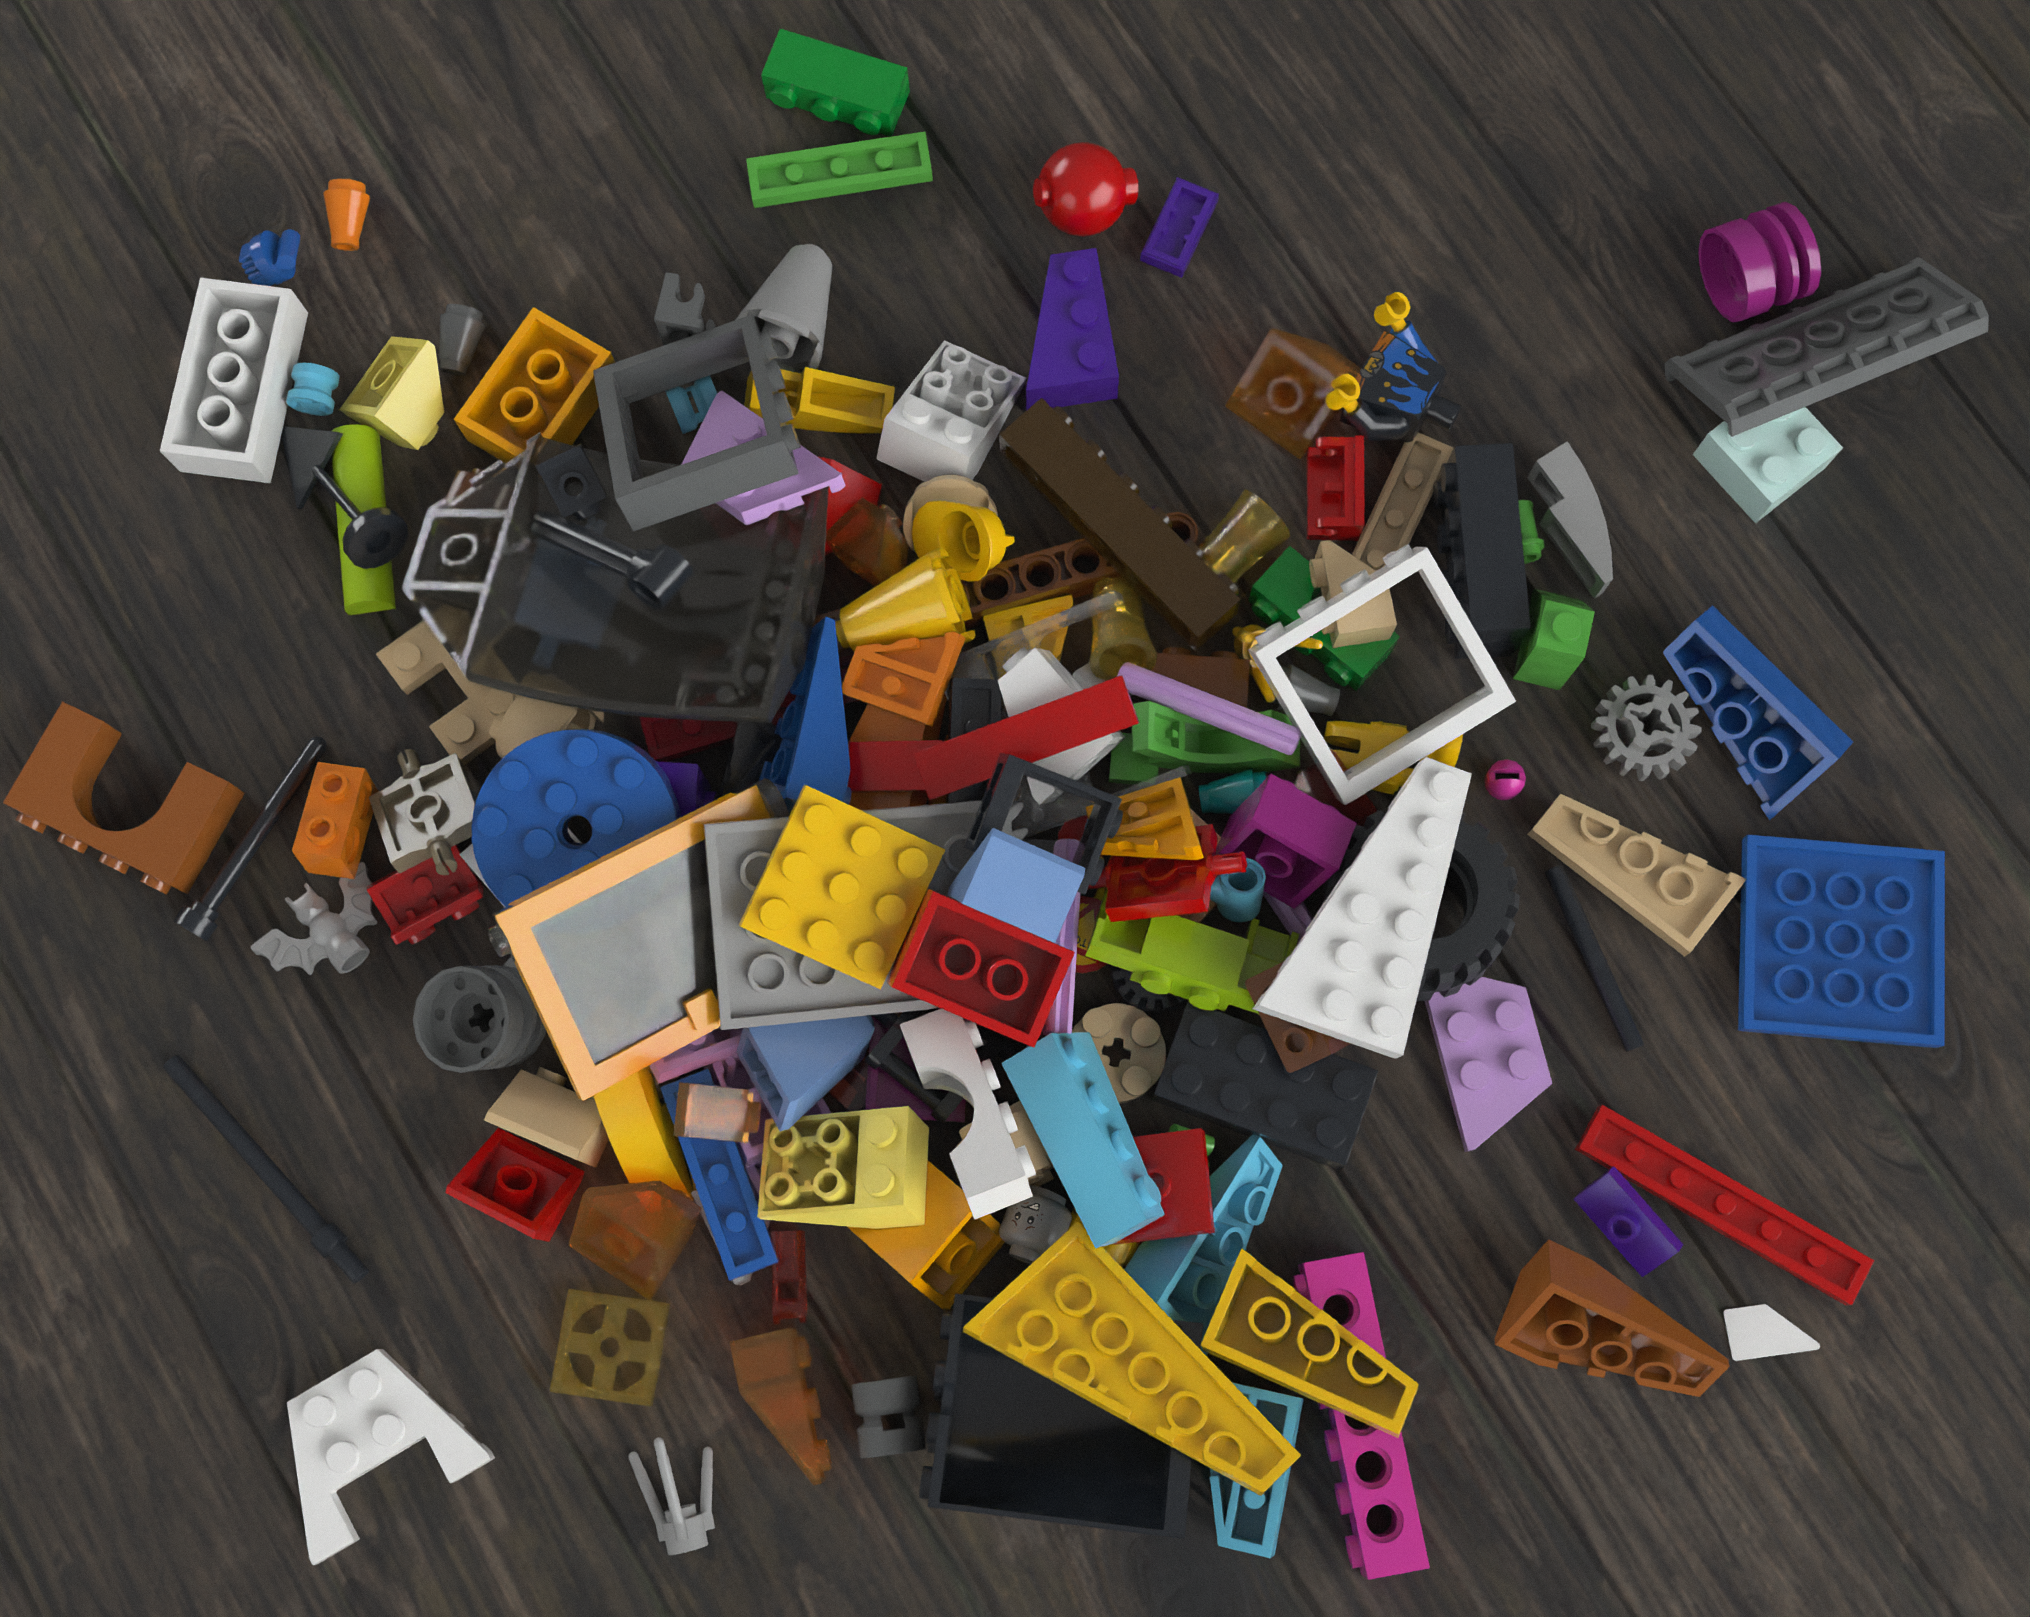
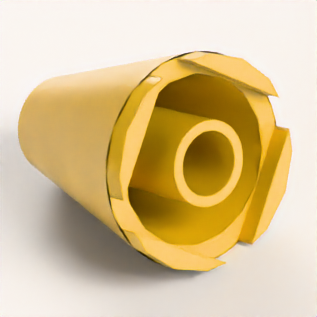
M940 547L930 551L841 608L840 620L835 621V627L842 647L844 649L851 647L852 651L855 652L856 646L876 643L889 645L897 640L915 637L922 640L945 636V633L956 632L966 638L964 643L974 640L975 630L967 632L965 630L964 621L973 619L958 572L955 567L946 570L941 559L949 556L946 550Z

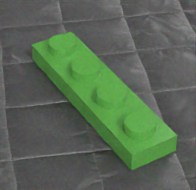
M926 132L746 158L754 208L933 181Z

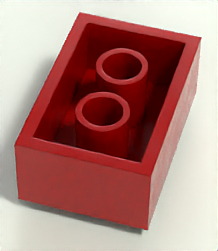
M927 889L886 982L896 990L1034 1048L1075 952L966 906L931 889Z

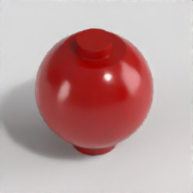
M1078 142L1060 148L1049 157L1040 172L1039 178L1034 181L1033 196L1035 204L1041 207L1045 217L1057 229L1074 236H1092L1111 227L1121 216L1125 205L1136 203L1138 179L1135 170L1132 167L1123 168L1118 158L1108 149L1094 143Z

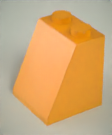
M927 1161L925 1225L881 1229L848 1227L909 1283L941 1309H950L954 1304L955 1294H962L1005 1243L999 1235L1001 1224L990 1214L974 1220L963 1190L929 1161Z

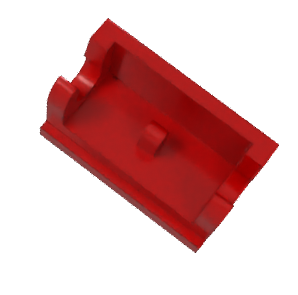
M1364 436L1316 438V447H1308L1307 540L1358 541L1364 528Z

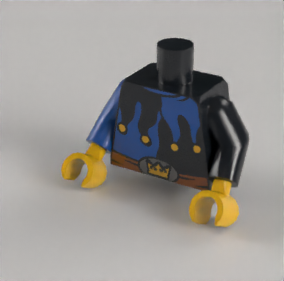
M1400 292L1392 293L1386 296V303L1377 306L1374 311V318L1378 324L1382 326L1391 325L1390 333L1384 330L1356 379L1349 374H1343L1331 381V386L1335 390L1326 395L1325 401L1328 408L1332 410H1339L1343 407L1339 421L1355 427L1367 440L1412 442L1425 421L1450 431L1459 415L1461 405L1439 396L1447 372L1424 345L1411 321H1404V318L1407 317L1410 311L1407 297Z

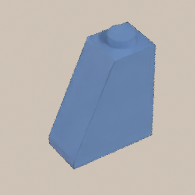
M871 1015L743 1028L736 1053L780 1132L792 1127L864 1059L874 1033V1023Z

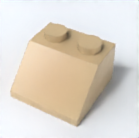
M539 1067L536 1075L521 1069L488 1110L484 1121L575 1160L597 1167L609 1138L594 1096L584 1101L578 1099L576 1092L563 1087L567 1078L545 1068Z

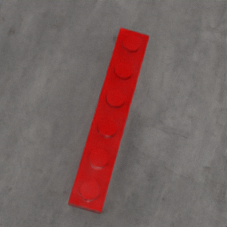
M1604 1105L1597 1107L1575 1148L1576 1151L1608 1169L1614 1166L1628 1181L1844 1305L1853 1304L1875 1261Z

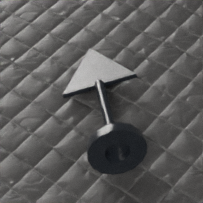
M283 426L281 436L297 509L304 507L314 486L319 481L352 519L342 539L343 550L352 563L363 569L377 568L395 558L405 546L408 538V525L396 511L386 507L372 508L361 513L324 470L343 433Z

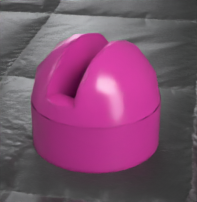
M1509 759L1497 761L1489 768L1485 775V787L1494 798L1510 800L1516 797L1524 788L1526 782L1525 772L1516 761ZM1495 773L1516 774L1518 779L1495 780Z

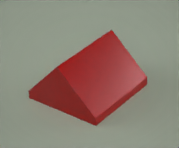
M498 1127L447 1185L445 1193L533 1239L550 1242L584 1177L585 1171Z

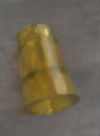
M1244 490L1227 515L1198 547L1206 557L1204 562L1217 575L1222 572L1235 583L1250 567L1268 552L1289 539L1291 535L1285 523L1269 505L1254 493Z
M1122 576L1119 578L1106 577L1098 581L1092 588L1093 599L1090 602L1092 644L1089 665L1091 671L1096 677L1105 681L1117 677L1120 668L1126 662L1152 671L1157 662V654L1147 631L1140 596Z

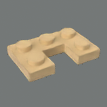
M453 599L376 653V655L407 695L446 668L468 699L429 727L449 755L456 753L465 765L496 743V740L490 737L489 729L494 719L500 713L507 712L512 702L518 696L519 685L455 599Z

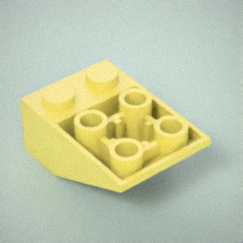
M909 1106L802 1116L792 1127L781 1132L773 1119H765L757 1217L762 1220L872 1229L925 1225L929 1127Z

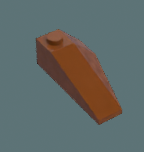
M1549 1239L1520 1271L1495 1336V1345L1540 1366L1557 1369L1559 1362L1583 1366L1587 1368V1375L1604 1378L1606 1371L1633 1376L1638 1385L1697 1397H1700L1730 1367L1729 1359L1595 1261Z

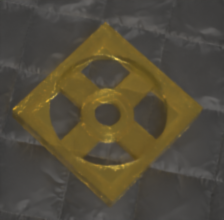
M568 1289L550 1392L653 1406L670 1303ZM600 1304L606 1305L601 1329L597 1330L594 1334L572 1331L576 1322L588 1310ZM627 1308L636 1309L647 1320L652 1330L650 1343L629 1340L623 1332ZM607 1337H613L619 1343L618 1353L611 1358L605 1357L600 1350L601 1342ZM569 1352L589 1355L596 1364L592 1387L584 1384L573 1371L569 1360ZM625 1360L647 1363L645 1375L636 1384L622 1391L613 1390L618 1365H621Z

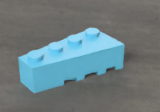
M1075 1032L1071 1034L1050 1033L1037 1041L1034 1048L1029 1046L1001 1063L1095 1248L1114 1244L1165 1215L1160 1204V1191L1148 1175L1090 1032Z

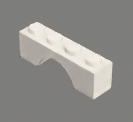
M939 1009L900 1024L923 1088L954 1092L966 1099L974 1108L973 1122L968 1134L949 1153L974 1220L1033 1197L1027 1178L1036 1175L1025 1145L1015 1149L1010 1133L1018 1131L1008 1102L1006 1101L999 1105L996 1102L992 1091L1001 1087L990 1059L982 1062L979 1060L975 1049L983 1046V1042L976 1023L967 1019L963 1020L958 1015L944 1009Z

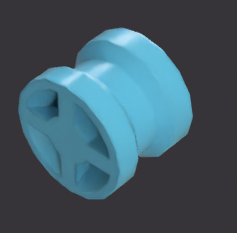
M297 363L293 365L291 377L295 384L294 388L289 390L286 403L288 406L311 415L325 416L332 414L335 402L331 398L332 390L338 387L339 374L328 367L314 363Z

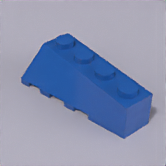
M1714 606L1694 620L1663 651V654L1694 703L1702 706L1712 722L1711 730L1720 744L1724 742L1739 765L1737 770L1747 785H1752L1763 802L1760 806L1769 820L1833 765L1853 743L1831 719Z

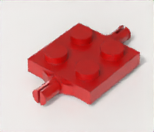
M1213 824L1195 826L1204 858L1199 860L1112 856L1108 865L1103 868L1096 885H1089L1087 890L1108 889L1105 911L1110 922L1208 912L1211 886L1217 875L1246 873L1247 861L1244 851L1216 855L1218 837Z

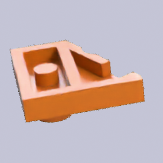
M948 632L945 633V636L922 640L915 637L897 640L889 645L876 643L856 646L842 684V693L850 698L933 727L966 638L959 633Z

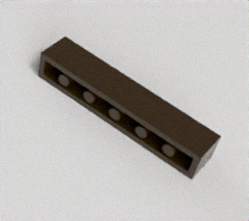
M1043 398L1039 399L999 434L1000 453L1194 651H1197L1237 615L1241 601L1238 597L1239 590L1227 575L1222 572L1217 575L1204 562L1206 561L1204 553L1192 540L1186 539L1183 541L1171 529L1173 527L1172 522L1161 508L1156 505L1150 508L1138 496L1140 491L1135 482L1124 472L1117 474L1106 463L1107 457L1093 440L1087 439L1084 441L1073 430L1074 423L1063 409L1058 406L1052 409Z

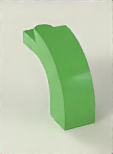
M1151 701L1134 704L1139 724L1132 726L1133 752L1148 756V764L1187 772L1236 774L1253 768L1254 772H1270L1300 767V741L1294 753L1287 755L1177 712L1172 708ZM1274 710L1258 712L1293 726L1285 714Z

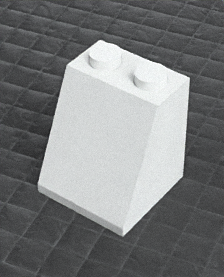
M1024 647L1009 658L1002 666L1007 673L998 680L1008 717L1083 690L1049 650L1036 647L1029 651ZM1121 731L1033 762V764L1078 781L1126 737ZM1027 777L1032 796L1039 805L1054 802L1065 792Z

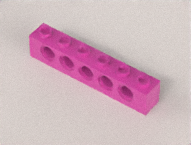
M1364 1252L1299 1264L1300 1275L1293 1276L1294 1289L1320 1310H1323L1324 1303L1330 1296L1337 1295L1343 1298L1348 1305L1349 1314L1346 1321L1341 1325L1386 1358ZM1317 1402L1320 1410L1328 1409L1331 1429L1324 1431V1439L1330 1462L1338 1461L1342 1482L1335 1483L1334 1487L1340 1514H1349L1353 1535L1345 1536L1351 1568L1360 1567L1361 1575L1368 1580L1430 1568L1402 1432L1399 1438H1396L1367 1424L1361 1428L1353 1429L1346 1422L1345 1414ZM1366 1451L1376 1453L1381 1462L1379 1474L1370 1481L1361 1480L1355 1469L1357 1458ZM1384 1504L1391 1512V1524L1382 1533H1372L1366 1523L1367 1514L1373 1506Z

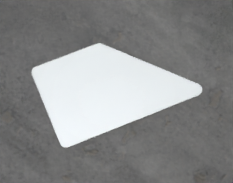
M1766 1304L1726 1309L1723 1312L1731 1354L1735 1361L1818 1350L1820 1348V1344Z

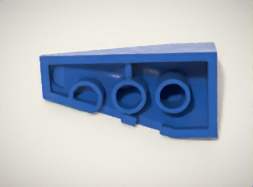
M825 617L806 634L789 687L790 693L796 695L795 701L788 705L783 718H779L775 734L780 735L783 739L773 763L765 761L760 775L758 790L771 818L790 816L804 784L848 805L851 800L852 791L851 788L847 787L851 768L836 627L834 619Z

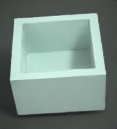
M1804 407L1733 437L1728 434V424L1723 421L1706 435L1693 453V456L1745 513L1757 523L1824 470L1843 447L1811 412Z

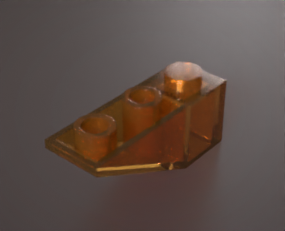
M787 1328L731 1341L730 1346L741 1396L813 1485L822 1484L826 1481L824 1471L832 1470V1462L826 1438L820 1440L817 1438L814 1419L821 1418L822 1414L816 1387L807 1388L803 1368L811 1366L806 1337H797L795 1328Z

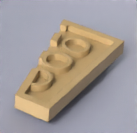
M1560 794L1527 834L1684 957L1691 953L1746 881L1745 878L1735 873L1729 872L1726 874L1707 865L1708 861L1691 853L1685 855L1661 844V839L1645 832L1639 834L1620 825L1619 820L1563 794Z

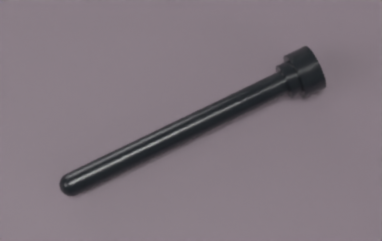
M315 736L309 739L200 900L194 899L189 907L183 905L173 920L175 923L203 940H209L218 927L214 923L220 915L216 910L326 751L327 743L322 737Z

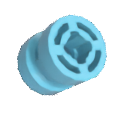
M710 375L695 380L694 385L682 388L678 386L666 390L683 434L695 430L698 423L703 422L717 394ZM692 396L699 411L696 414L689 400Z

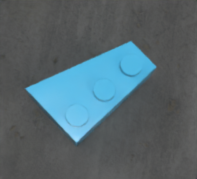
M1233 1383L1295 1448L1304 1399ZM1291 1466L1261 1496L1210 1468V1483L1218 1546L1266 1558H1271L1275 1555Z

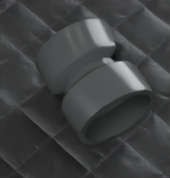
M917 1375L852 1384L855 1414L864 1419V1423L857 1429L860 1458L887 1456L926 1449L923 1419L914 1415V1410L921 1404ZM897 1413L898 1428L883 1430L880 1415Z

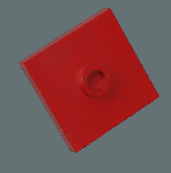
M1202 1128L1133 1137L1148 1175L1160 1191V1204L1165 1215L1114 1244L1215 1233L1205 1131Z

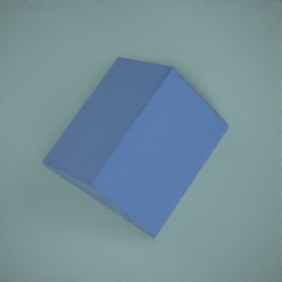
M992 828L949 886L947 895L966 906L1055 943L1084 878L1085 868Z

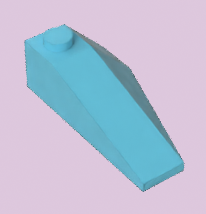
M1257 1135L1249 1137L1209 1177L1215 1233L1144 1241L1124 1269L1172 1320L1203 1323L1202 1340L1241 1248L1246 1250L1253 1226L1259 1225L1264 1221L1283 1166L1263 1139ZM1201 1347V1351L1207 1356L1208 1353Z

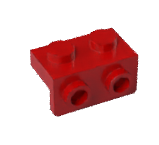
M458 844L451 847L458 866L455 872H452L447 866L449 875L438 874L433 857L400 874L395 870L367 886L368 894L392 931L390 937L395 945L405 940H408L410 944H415L436 931L434 924L450 915L453 920H458L480 906L477 900L483 897L484 887L475 872L459 855L462 851Z

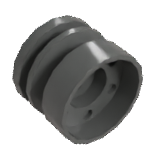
M504 965L458 966L442 970L425 984L416 999L413 1016L416 1040L426 1057L445 1070L465 1073L518 1065L536 1052L545 1037L546 1029L517 968Z

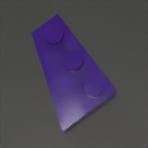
M1097 249L1050 255L1026 387V411L1041 398L1052 408L1055 406L1065 407L1117 399L1119 374Z

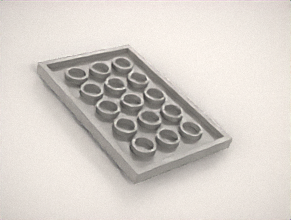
M982 800L861 810L945 849L928 889L952 898L947 895L949 886L974 854L973 851L964 848ZM1009 811L1002 832L1012 836L1011 812ZM789 817L704 824L721 1030L939 1008L892 988L886 982L891 969L880 990L740 927L739 923Z

